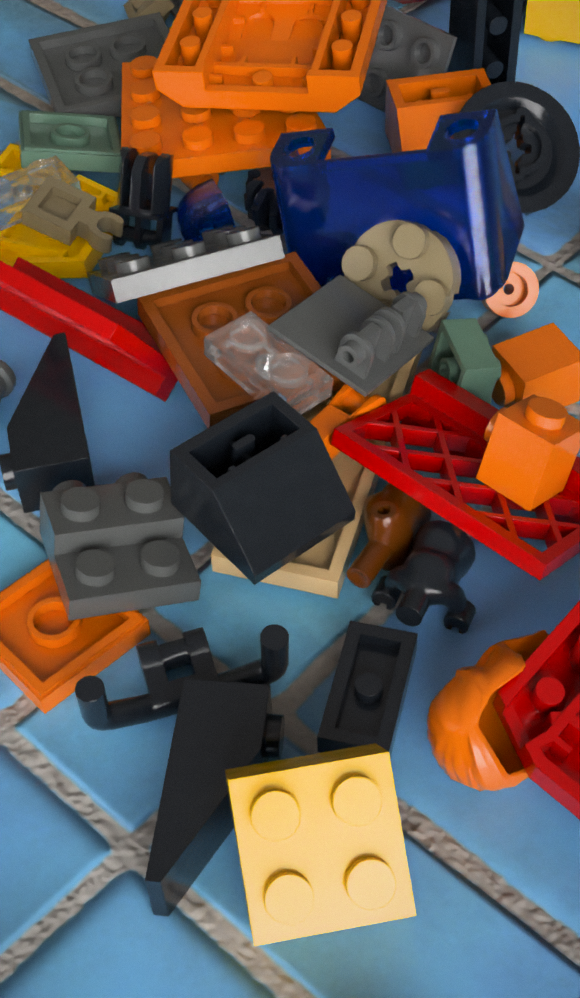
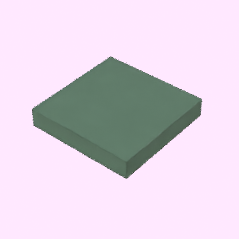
M30 110L19 111L18 133L22 168L119 173L121 139L117 120L114 116Z

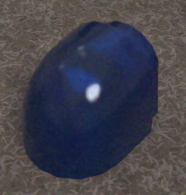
M212 178L190 189L179 202L176 218L178 229L184 240L202 241L201 232L227 225L236 227L228 202Z

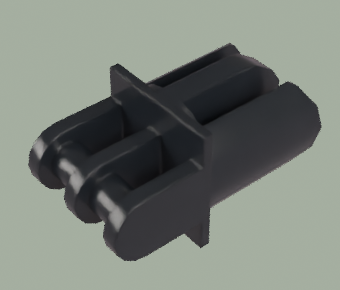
M121 148L117 205L109 208V212L119 215L124 220L122 237L120 238L113 234L115 245L123 246L126 241L133 242L136 249L144 250L147 245L151 246L171 240L173 213L178 211V207L170 206L174 155L162 153L158 156L157 153L147 151L139 154L135 148ZM130 216L135 217V227L129 226ZM151 220L157 221L156 231L150 230Z

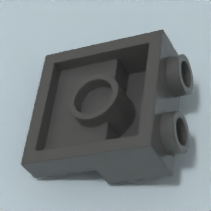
M133 472L121 476L112 484L86 487L80 481L68 480L58 484L52 491L40 492L39 532L68 620L199 600L201 579L182 538L184 516L171 504V486L167 477L148 479L141 473Z

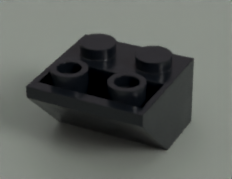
M274 391L170 450L171 504L254 585L355 520V508L317 428Z

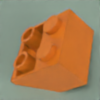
M484 68L386 80L385 133L406 190L415 188L429 189L438 185L465 182V180L458 179L459 169L457 163L451 159L453 141L449 138L455 127V118L465 103L479 90L491 85Z

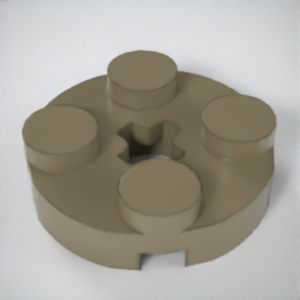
M390 220L377 224L363 233L356 244L346 250L342 258L341 265L344 277L388 307H391L393 299L400 294L398 289L393 290L390 285L393 268L398 265L400 270H411L414 280L406 284L407 292L421 294L427 302L426 317L421 328L427 333L438 328L441 320L448 317L450 312L447 311L453 303L454 294H459L461 269L455 250L447 238L436 230H431L418 222Z

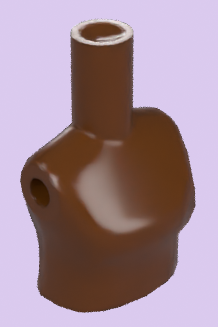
M390 483L382 491L367 497L364 502L362 511L368 543L346 573L350 582L359 588H368L381 569L391 571L396 566L404 565L406 558L411 553L412 543L418 530L431 519V510Z

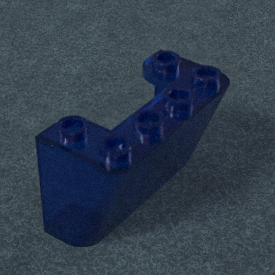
M497 109L440 115L427 149L325 160L335 139L333 128L281 133L271 152L270 163L287 253L295 251L321 287L339 275L344 277L341 265L343 255L347 249L356 244L363 233L377 224L390 220L418 222L431 230H436L447 238L455 250L461 269L459 294H454L453 300H484L492 297L504 286L509 277L525 225ZM461 130H477L465 138L450 139L453 134ZM302 147H312L309 151L301 155H299L297 150ZM396 265L392 270L393 276L390 278L391 288L393 290L398 289L400 293L407 292L406 284L414 280L411 270H400L398 265Z

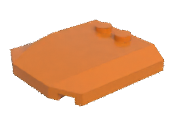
M183 0L152 70L155 88L181 106L188 108L230 109L237 112L273 110L282 113H295L298 111L336 113L361 95L387 0Z

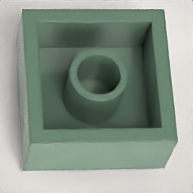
M476 318L441 320L427 369L435 371L491 405L493 389L496 381L501 377V363L495 357L489 345L487 335L483 333Z

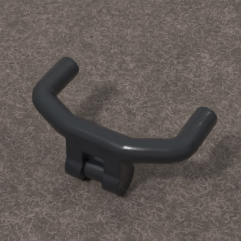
M266 626L260 634L261 658L221 673L216 671L203 627L182 632L183 638L158 645L157 641L153 640L136 645V650L148 693L108 701L102 680L96 676H85L77 682L75 687V694L82 718L92 729L104 731L148 723L175 715L178 712L184 678L270 685L279 680L288 668L289 634L283 626ZM190 664L193 675L168 681L166 671Z

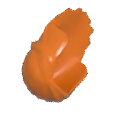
M540 630L533 634L504 640L492 645L483 653L474 666L457 669L455 676L431 701L427 715V738L431 745L432 755L450 779L478 791H499L503 788L515 787L529 778L492 703L498 691L508 681L523 671L526 666L525 661L547 638L548 633L546 630Z

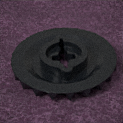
M507 81L495 83L479 90L465 103L455 118V127L449 139L453 141L451 159L457 163L459 169L458 179L465 180L470 187V196L480 197L486 202L487 208L504 210L506 215L524 213L526 216L542 209L545 210L563 197L571 187L578 171L580 145L575 126L569 114L555 98L533 85ZM515 134L514 139L517 140V148L524 150L525 154H522L513 165L511 152L503 149V146L510 142Z

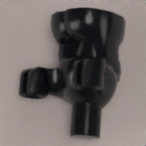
M435 520L422 525L414 538L411 553L406 558L404 565L396 566L387 575L380 578L371 595L372 602L377 606L384 603L387 605L386 609L391 610L396 606L403 593L404 596L396 609V616L399 621L408 626H418L429 605H445L448 608L443 619L446 629L451 630L452 627H456L459 629V633H466L475 616L476 608L466 599L464 590L458 584L460 579L468 573L475 561L476 552L473 541L467 533L446 521Z

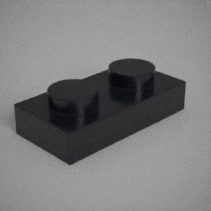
M355 621L349 622L317 735L318 752L322 753L376 743L389 751L391 758L417 651L418 633Z

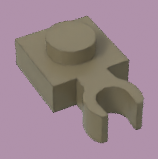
M52 176L46 178L22 209L23 225L68 246L79 236L86 239L93 249L101 253L111 252L113 236L103 232H110L121 238L124 220L112 212L95 211V196Z

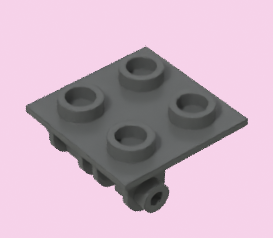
M386 4L362 92L358 99L385 112L386 80L447 73L458 37Z
M341 275L289 310L268 327L270 332L364 397L375 390L434 340L432 335L421 329L427 310V302L421 294L417 292H402L393 299L391 307H388Z

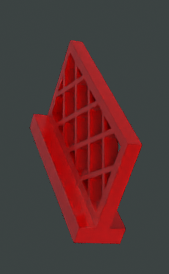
M20 257L17 258L13 267L0 261V310L51 339L54 334L65 333L69 349L166 402L178 379L144 323Z
M427 369L416 374L409 394L334 428L330 445L539 581L580 553V458L576 457L564 490L531 510V512H535L537 518L511 515L509 509L527 510L486 484L459 482L456 476L476 478L488 444L484 439L485 430L491 418L499 409L435 371ZM366 439L390 442L391 447L375 445ZM405 444L433 448V452L406 449ZM414 470L439 473L441 479L423 477ZM466 503L491 506L493 513L477 511ZM519 537L545 540L547 549L541 552Z

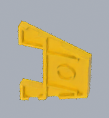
M10 143L0 155V187L25 191L27 193L0 228V261L13 267L17 258L20 257L60 279L88 278L87 272H91L104 253L93 249L86 239L79 236L68 246L23 225L22 209L48 176H52L95 196V211L109 212L110 207L117 205L118 192L80 174L73 179L58 172L57 169L22 168L20 147L17 144ZM103 232L113 236V234L110 232Z

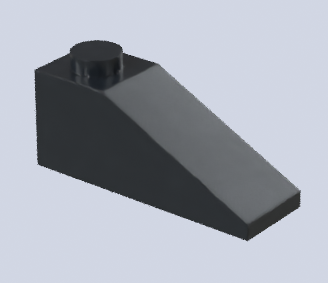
M65 333L53 335L7 426L10 453L0 454V466L6 491L18 489L24 513L39 511L40 492L52 491L58 484L64 481L77 480L85 484L86 487L95 486Z
M184 678L145 878L153 915L170 916L234 828L225 769L268 762L269 758H281L285 719L282 714H273L270 685Z

